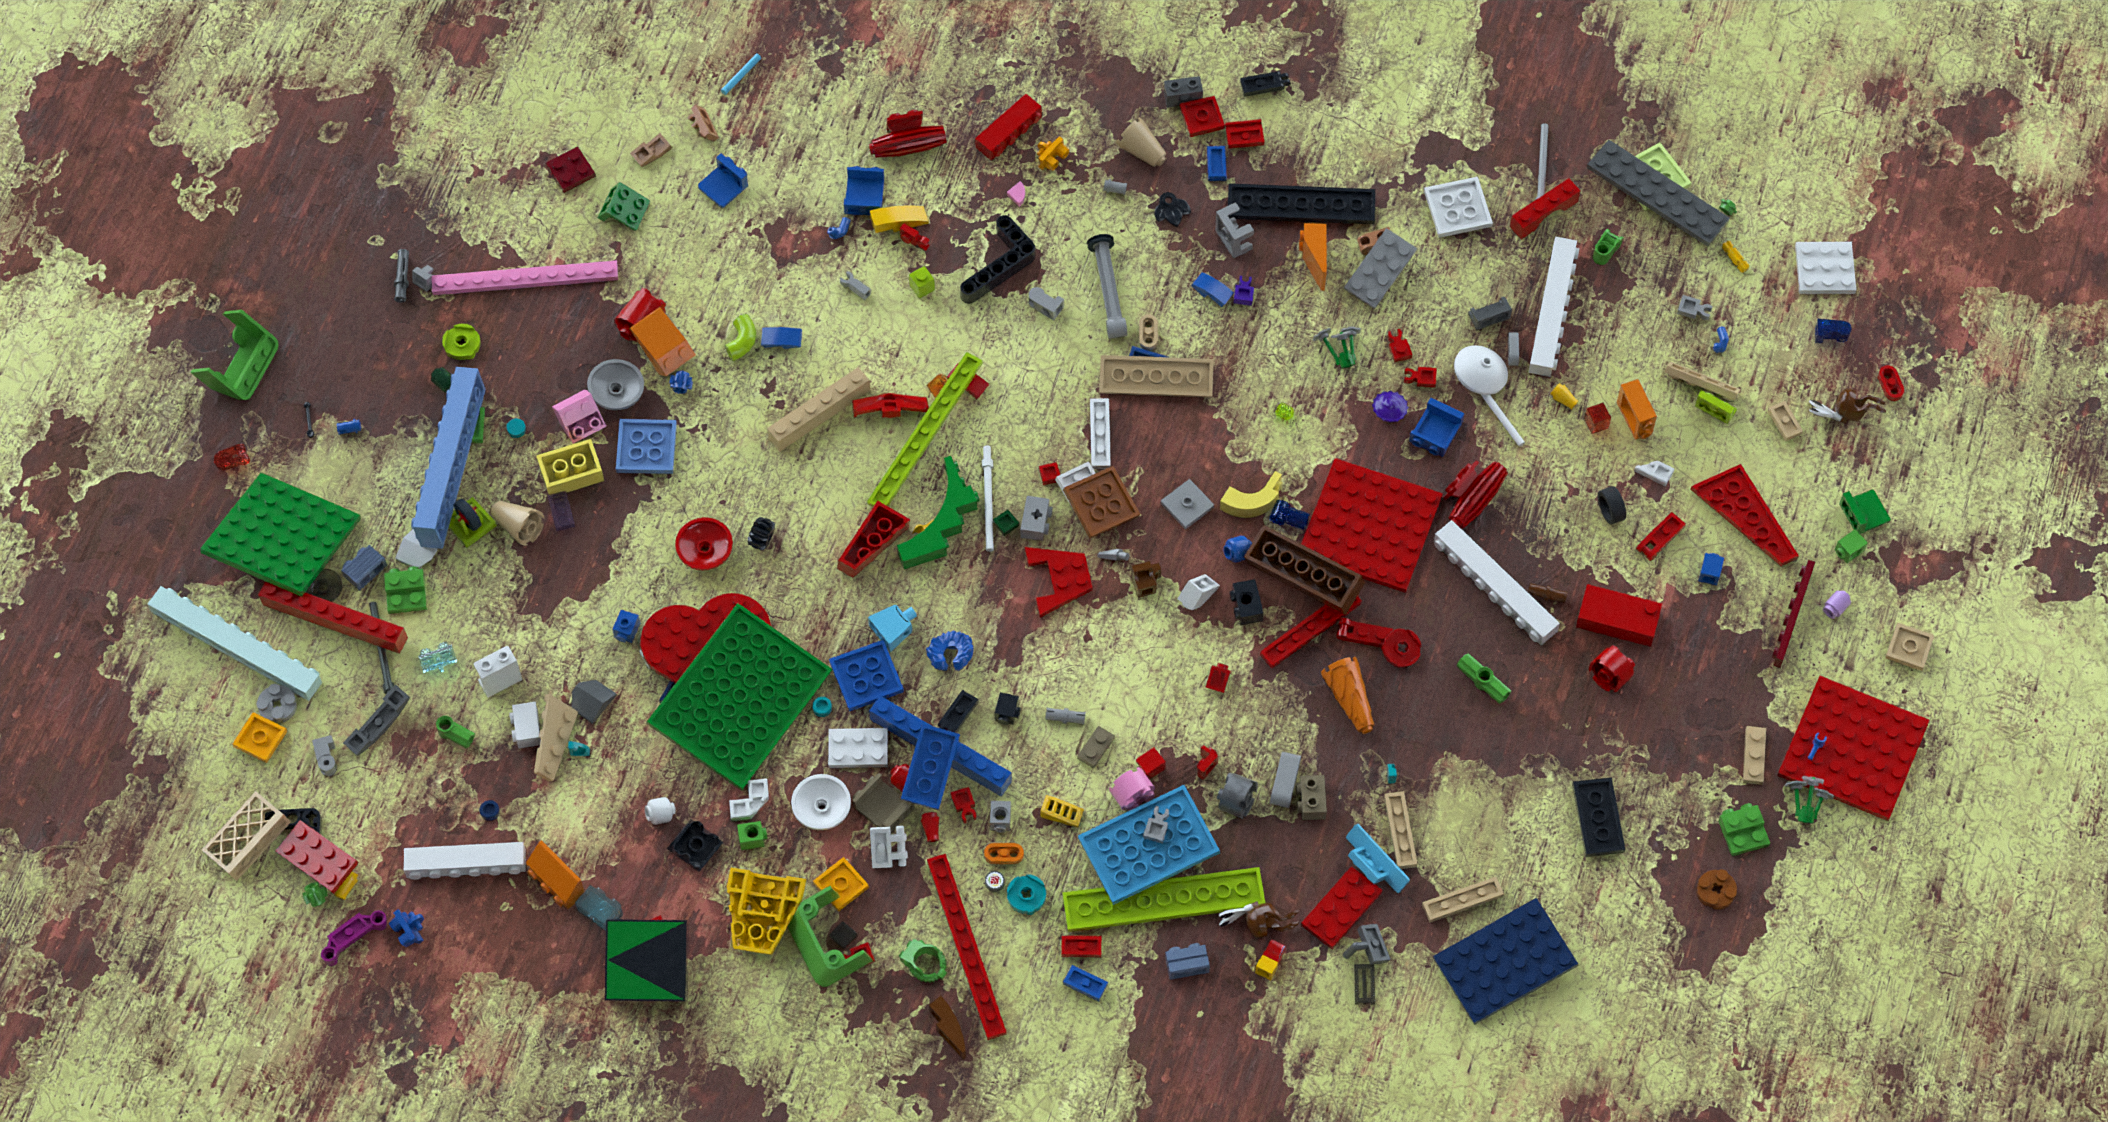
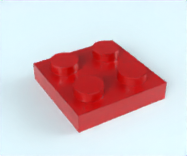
M1215 95L1180 104V111L1189 137L1225 129Z

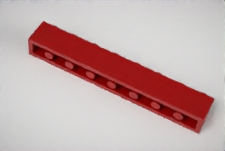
M265 581L258 594L263 606L398 654L401 653L408 639L404 627L308 593H304L301 597Z

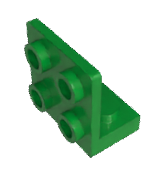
M619 182L610 189L597 218L603 222L609 217L614 218L636 231L650 200Z
M1874 489L1856 496H1852L1850 491L1842 494L1839 505L1852 528L1856 529L1859 534L1890 522L1891 518Z

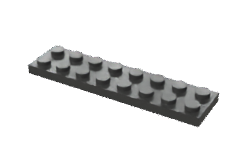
M1610 140L1603 145L1587 164L1589 170L1707 247L1730 220L1728 216Z

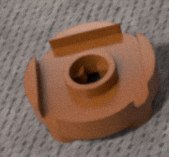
M1710 870L1699 878L1696 894L1703 905L1721 910L1732 904L1737 894V885L1733 877L1726 870ZM1714 886L1721 888L1719 894L1716 891H1712Z

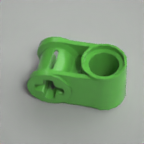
M1606 229L1595 246L1593 253L1594 262L1599 265L1606 264L1619 249L1624 237H1618L1611 233L1609 229Z

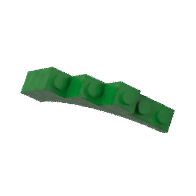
M951 456L944 458L948 487L941 510L933 522L921 533L897 545V553L904 570L947 556V548H949L947 537L962 533V525H964L962 514L978 509L977 502L980 499L977 491H973L971 485L966 486L964 478L959 477L958 472H960L958 463L957 461L953 462Z

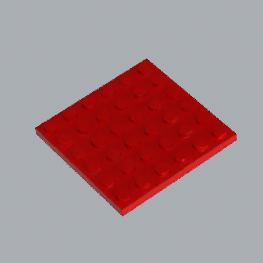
M1335 458L1301 544L1344 567H1354V572L1360 574L1365 580L1406 593L1443 493Z
M1819 675L1777 776L1791 782L1804 781L1802 776L1824 779V783H1819L1814 788L1826 790L1834 795L1833 799L1889 821L1930 720ZM1816 733H1819L1817 737L1819 740H1824L1826 736L1827 739L1824 746L1817 750L1812 760H1809L1808 756L1813 748V739Z

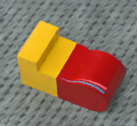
M1271 939L1266 951H1264L1256 965L1255 973L1271 981L1287 946Z

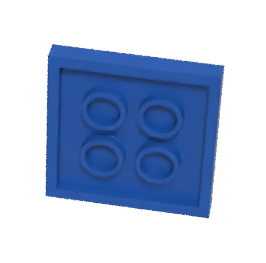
M884 640L829 659L849 712L875 703L879 696L886 699L904 692Z

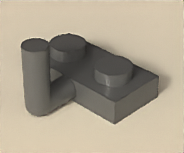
M1377 924L1360 926L1357 931L1362 942L1353 943L1343 953V957L1349 959L1357 950L1365 949L1370 965L1383 964L1391 960Z

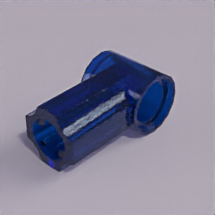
M1276 500L1269 519L1278 525L1288 524L1304 530L1310 514L1291 507L1284 500Z

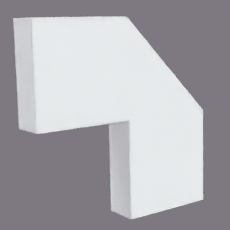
M767 779L749 780V799L729 800L731 821L752 819L769 800Z

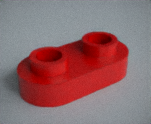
M1890 365L1881 367L1878 373V380L1886 398L1890 401L1900 400L1905 390L1897 370Z

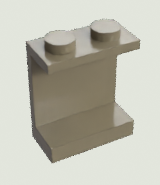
M880 773L875 777L869 778L863 790H858L853 796L854 809L875 826L890 827L891 833L915 809V804L900 800L901 796L882 781Z

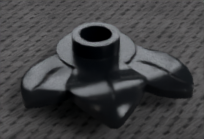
M1165 192L1160 196L1159 205L1154 211L1157 222L1163 221L1166 218L1175 227L1179 226L1182 214L1187 215L1191 213L1188 203L1183 199L1176 198L1170 192ZM1169 198L1172 202L1166 203L1165 199Z

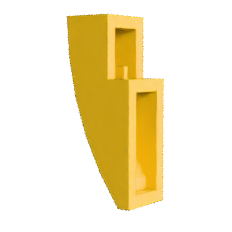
M892 206L870 211V218L875 233L891 229L893 233L898 232L903 223L912 228L929 223L924 206Z

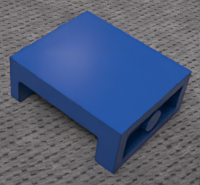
M1430 398L1424 414L1415 429L1410 433L1409 442L1416 447L1428 450L1433 455L1443 457L1463 423L1464 413Z

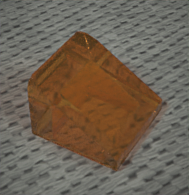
M941 373L926 385L935 398L948 380L947 376Z

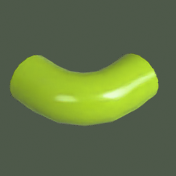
M748 314L740 315L733 321L738 336L732 342L725 344V349L732 361L746 355L755 344L757 331Z

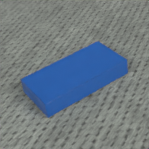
M1207 146L1208 181H1226L1225 146Z

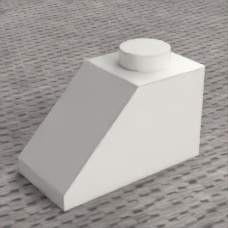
M1204 574L1189 580L1177 599L1182 602L1185 608L1194 610L1201 607L1220 585Z

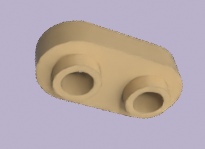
M1150 314L1142 316L1139 320V344L1142 349L1148 351L1155 349L1158 345V321L1155 316Z

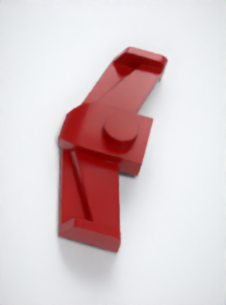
M884 393L852 400L854 418L857 415L881 411L882 418L901 417V410L926 413L929 409L927 397Z

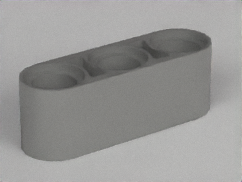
M1282 751L1270 804L1286 808L1290 807L1301 755Z

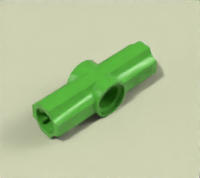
M1469 653L1465 654L1457 663L1456 667L1474 681L1475 686L1479 690L1485 691L1499 704L1503 703L1511 694V690L1493 675V671L1490 668L1482 666ZM1480 677H1486L1488 680H1481Z

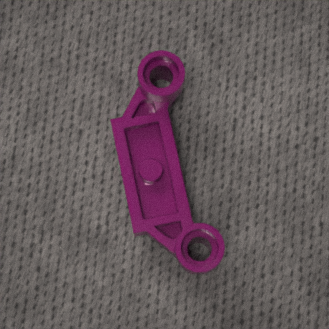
M377 910L371 915H361L359 912L327 936L329 941L327 947L321 951L322 960L328 966H335L338 963L339 954L371 930H384L387 927L385 913Z

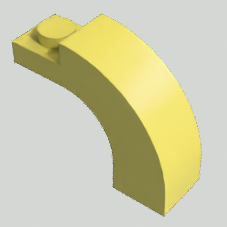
M1275 471L1266 486L1261 491L1253 494L1242 493L1229 487L1220 501V510L1243 518L1256 517L1268 512L1278 502L1279 491L1283 485V482H1281L1282 474Z

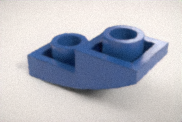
M1203 272L1191 285L1204 298L1208 295L1220 307H1223L1234 294L1223 283Z
M762 328L761 346L764 348L781 346L784 349L801 347L802 329Z

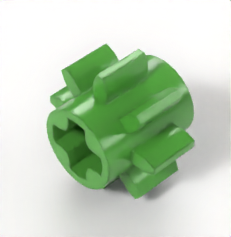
M318 882L307 885L304 888L305 892L302 893L306 905L311 903L312 907L323 904L326 901L325 897L328 896L326 888L322 885L319 886Z

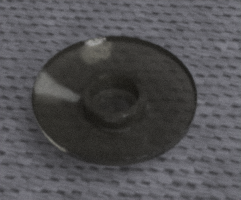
M323 569L305 593L332 602L342 591V580L335 571ZM322 588H327V590L321 591Z

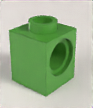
M1855 529L1837 542L1835 551L1840 559H1844L1846 563H1849L1865 552L1868 542Z
M761 821L737 825L741 850L765 847L764 840L768 838L766 827L762 828ZM751 833L758 834L754 838L748 837Z

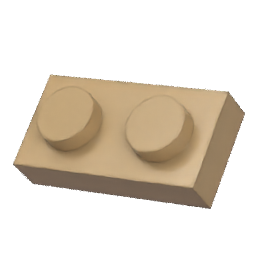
M1786 401L1768 407L1767 411L1785 441L1802 435L1803 430Z

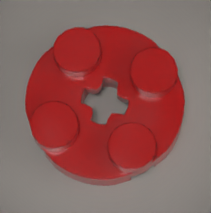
M1401 628L1391 631L1387 634L1381 645L1386 660L1397 668L1408 667L1414 664L1421 654V641L1419 637L1408 629ZM1398 644H1405V653L1398 650Z

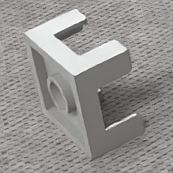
M1236 202L1216 211L1215 231L1233 258L1253 249L1252 243L1246 242L1241 245V241L1254 235V230L1250 224L1238 229L1235 217L1229 219V215L1239 211Z

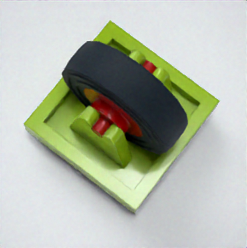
M473 497L468 501L459 499L453 504L455 510L452 513L449 529L466 548L497 526L493 518Z

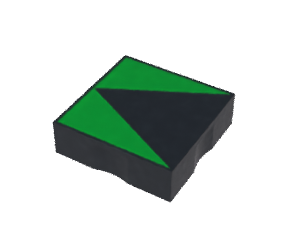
M606 919L605 1001H688L686 959L689 949V920Z

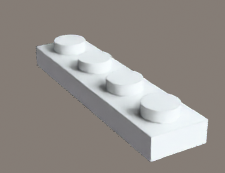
M1109 398L1090 399L1091 466L1093 469H1107L1110 467Z

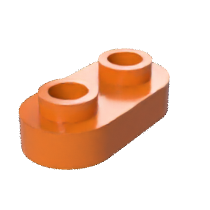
M991 843L985 847L984 857L990 864H1018L1024 858V850L1017 843ZM996 853L997 857H992L991 854ZM1012 853H1016V854H1017L1016 857H1011L1010 855H1011Z

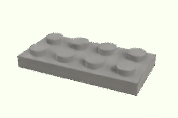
M1386 228L1344 289L1375 309L1413 257L1417 248Z

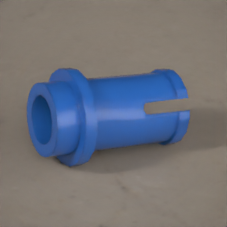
M353 419V421L336 424L338 435L361 431L360 420Z

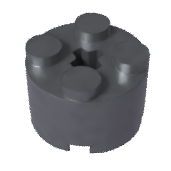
M1228 773L1225 781L1226 785L1224 789L1221 788L1217 795V800H1220L1218 808L1221 811L1243 819V816L1246 817L1252 808L1255 798H1252L1253 791L1257 793L1258 783L1238 774Z

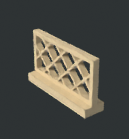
M255 791L206 844L202 851L237 881L291 821ZM259 799L261 801V808L252 810V804ZM273 811L275 813L270 820H265V812ZM261 813L260 821L252 822V814ZM247 815V823L239 824V818ZM260 826V831L256 835H251V827ZM247 828V836L238 837V829ZM228 830H234V838L225 839V834ZM246 841V846L242 850H237L238 842ZM233 843V851L224 852L225 844ZM220 844V853L212 854L209 852L215 845ZM233 855V860L225 866L224 857Z

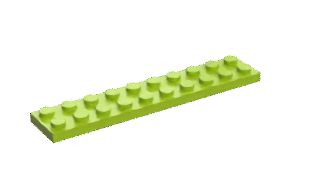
M1259 867L1166 879L1114 905L1104 887L1062 892L1068 932L1221 913L1227 910L1244 908V906L1256 901L1258 904L1265 903Z

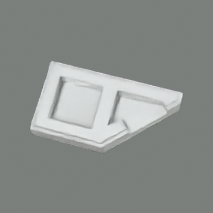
M1660 461L1650 462V464L1642 466L1637 465L1634 469L1635 472L1663 486L1667 485L1675 470Z

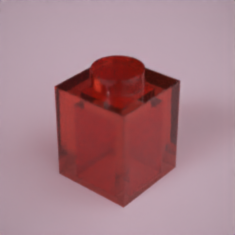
M1604 402L1586 408L1584 420L1591 434L1609 428L1611 416Z

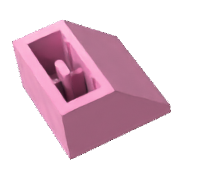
M583 390L552 406L561 426L573 444L606 427L591 393L587 390Z

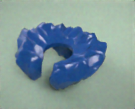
M953 630L942 633L941 636L939 635L936 638L933 637L930 646L926 648V652L931 665L935 669L947 671L948 665L944 652L947 648L958 649V654L953 659V666L956 671H960L972 659L974 648L969 635Z

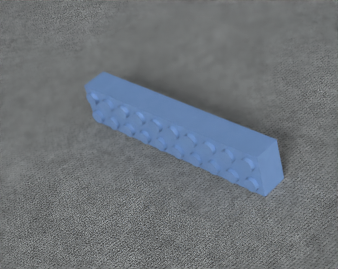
M456 367L455 373L451 375L450 390H447L446 394L447 402L442 408L443 417L438 423V435L433 441L434 450L429 456V468L425 471V483L421 486L420 501L416 503V516L411 522V527L414 529L416 539H418L421 547L439 549L444 547L454 509L453 504L456 502L486 390L477 368Z

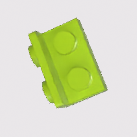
M1702 390L1695 404V407L1726 424H1729L1737 411V408Z

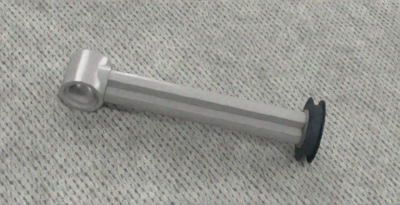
M1099 234L1087 240V248L1091 252H1095L1107 314L1106 328L1108 338L1127 336V325L1125 318L1121 314L1109 250L1115 244L1114 238L1109 234Z

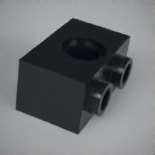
M1252 579L1233 583L1232 591H1229L1231 602H1235L1234 616L1235 619H1239L1240 626L1262 622L1264 612L1256 580ZM1243 601H1249L1250 604H1247V605H1246V604H1243L1242 602H1243Z

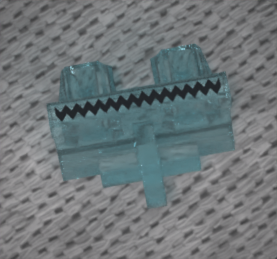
M447 642L440 643L438 649L434 651L428 648L422 649L418 656L424 673L437 668L442 673L444 672L443 666L457 662L453 647Z

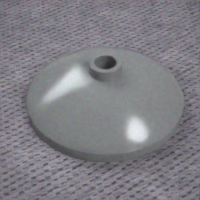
M612 359L598 364L591 371L587 387L588 392L591 393L597 405L609 410H622L631 407L641 398L644 391V379L640 370L632 363L625 360Z

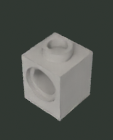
M991 801L990 830L998 833L1010 831L1011 801ZM999 815L1005 817L1003 820L996 819Z

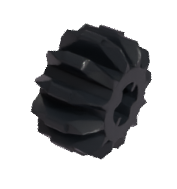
M757 518L749 532L748 545L755 549H766L774 534L775 523L767 518Z

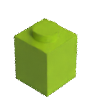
M925 266L909 274V286L919 299L935 290L934 278Z

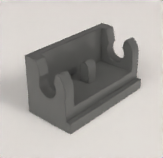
M1501 297L1499 302L1480 309L1470 308L1468 315L1477 331L1510 319L1512 308L1507 299Z

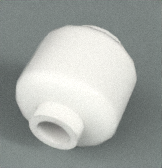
M666 797L651 799L647 806H645L646 819L655 825L670 822L673 814H675L674 803H670Z

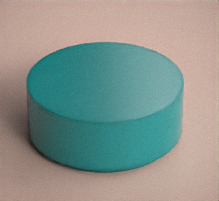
M518 418L510 420L507 423L508 434L513 438L522 437L526 432L524 421Z
M826 697L816 698L812 704L814 714L818 717L828 716L832 711L831 701Z

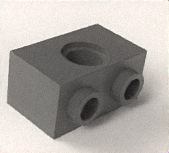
M1200 76L1164 81L1166 107H1177L1181 103L1202 99L1203 88Z

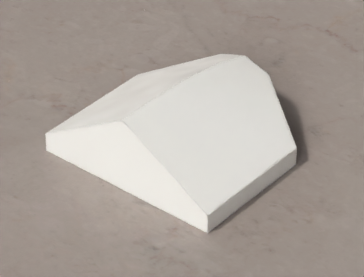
M412 529L403 538L395 559L410 567L416 566L421 569L424 564L432 560L437 552V548L421 547L418 539H416L414 529Z

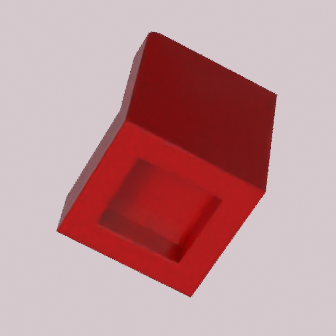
M1155 747L1136 758V763L1142 768L1149 780L1165 770L1166 761Z

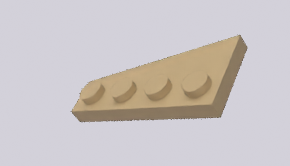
M545 694L544 702H546V706L542 712V719L544 721L543 728L539 733L541 742L540 748H537L534 773L550 782L555 778L578 711L551 694Z

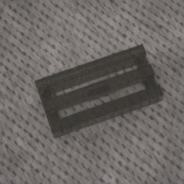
M1354 964L1355 1004L1363 1003V1005H1367V1003H1371V1005H1375L1374 965ZM1358 969H1362L1363 998H1359ZM1366 969H1370L1371 998H1367Z

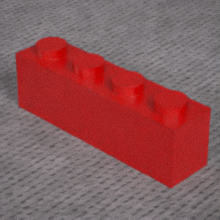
M1023 95L975 138V148L991 161L995 157H999L1008 145L1011 146L1017 137L1025 134L1033 123H1037L1041 119L1042 106L1029 95Z

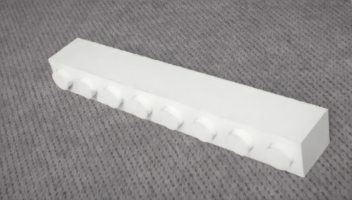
M1555 237L1528 373L1551 377L1552 370L1556 371L1558 359H1554L1555 354H1559L1561 343L1557 342L1558 338H1562L1564 327H1561V322L1566 320L1567 311H1564V306L1568 307L1570 295H1567V291L1572 289L1573 280L1570 279V275H1574L1576 264H1573V260L1578 258L1579 248H1576L1577 240Z
M1452 520L1435 533L1434 544L1439 551H1443L1453 564H1457L1461 568L1462 573L1470 577L1480 590H1484L1492 602L1501 606L1502 611L1507 616L1510 615L1519 628L1525 629L1534 642L1543 645L1558 632L1560 623Z

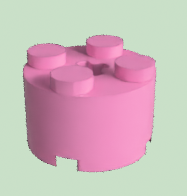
M1140 767L1136 768L1138 770L1136 772L1129 770L1113 782L1115 785L1113 789L1109 788L1110 793L1124 811H1130L1139 807V804L1144 801L1147 802L1155 796L1154 785Z

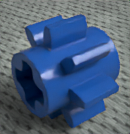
M677 371L676 375H671L670 387L673 388L674 392L685 394L687 389L692 390L693 381L688 372Z

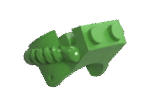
M913 939L909 941L906 950H903L899 957L900 961L909 968L911 974L918 980L926 983L935 982L938 979L943 980L947 974L945 971L947 963L943 952L932 944H925L923 940L917 941ZM925 953L933 955L940 961V970L937 974H924L915 965L916 959Z

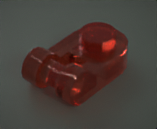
M241 443L217 452L214 456L215 466L219 470H228L250 463L249 455L245 453V445Z

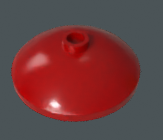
M702 517L689 521L679 530L675 540V548L679 559L686 566L695 570L705 571L721 566L729 558L733 549V539L730 530L725 524L713 518Z

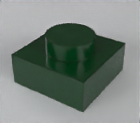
M1008 509L993 519L994 525L1004 536L1020 526L1019 521Z

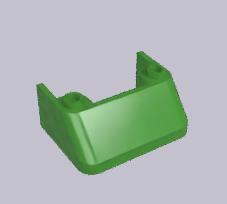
M243 310L225 311L223 315L236 325L232 336L235 343L240 346L227 371L223 375L220 372H214L210 368L192 369L190 373L211 390L238 400H247L253 395L278 349V340Z
M831 886L804 900L797 908L788 925V929L815 982L822 987L832 985L873 961L864 950L847 959L839 950H831L824 954L808 921L818 915L819 909L840 898V895Z

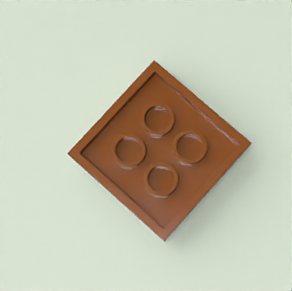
M1114 466L1068 485L1063 489L1089 539L1140 516L1136 505Z

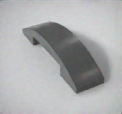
M395 684L383 698V704L359 730L355 729L343 744L357 756L363 753L388 730L400 715L410 697Z

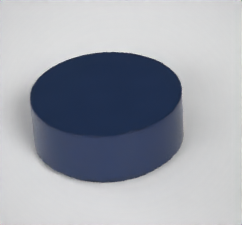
M487 800L480 805V815L484 820L493 821L499 816L500 809L495 801Z

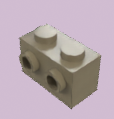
M1324 775L1301 776L1300 783H1296L1297 795L1301 797L1297 807L1298 813H1302V820L1326 819Z

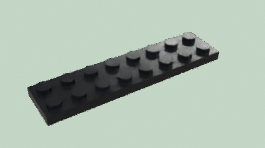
M1229 183L1228 206L1236 202L1239 211L1228 217L1229 219L1235 217V219L1375 224L1376 189Z

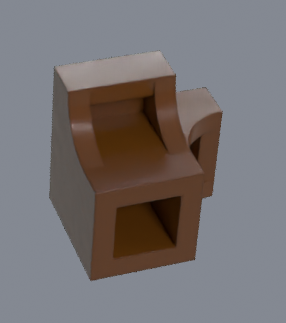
M1147 561L1132 565L1131 579L1137 597L1141 598L1155 594L1157 590L1156 580L1161 578L1160 564L1155 563L1151 565V562Z

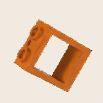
M1639 379L1621 384L1617 405L1634 439L1648 438L1653 433L1657 415Z

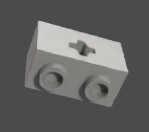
M1027 496L1020 529L1021 538L1043 541L1044 534L1048 535L1049 523H1047V519L1051 518L1053 510L1049 499Z

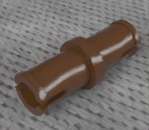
M1530 583L1527 593L1544 598L1546 601L1550 599L1565 604L1568 591L1553 589L1549 585L1545 587Z

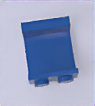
M847 167L848 180L846 198H844V214L870 215L871 210L882 208L885 180L884 169L878 167Z

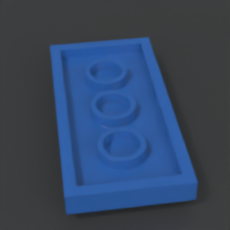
M922 723L900 800L939 810L960 734Z

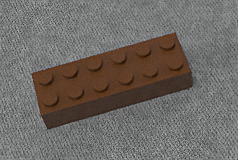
M1263 525L1244 556L1247 563L1254 568L1344 615L1347 614L1365 584L1360 574Z

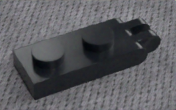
M1280 71L1240 78L1244 97L1280 91L1285 86L1291 84L1288 73L1281 74Z
M962 690L939 721L938 726L940 729L957 733L979 703V699Z

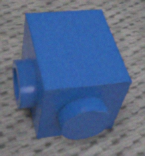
M620 610L612 629L614 638L620 642L625 643L627 641L632 643L641 624L639 615Z

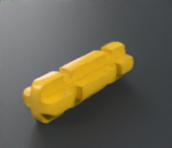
M1729 240L1724 242L1722 249L1725 253H1728L1727 255L1735 266L1738 265L1737 268L1740 272L1744 273L1750 267L1747 261H1743V256L1735 247L1733 248L1732 242Z

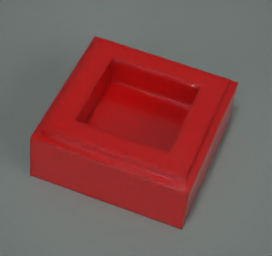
M1057 462L1038 466L1043 485L1056 483L1055 479L1060 475Z

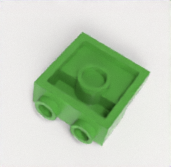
M412 566L407 571L390 569L389 573H384L388 614L427 610L423 569Z
M1745 804L1741 806V810L1727 809L1720 815L1718 822L1732 856L1770 845L1758 805Z

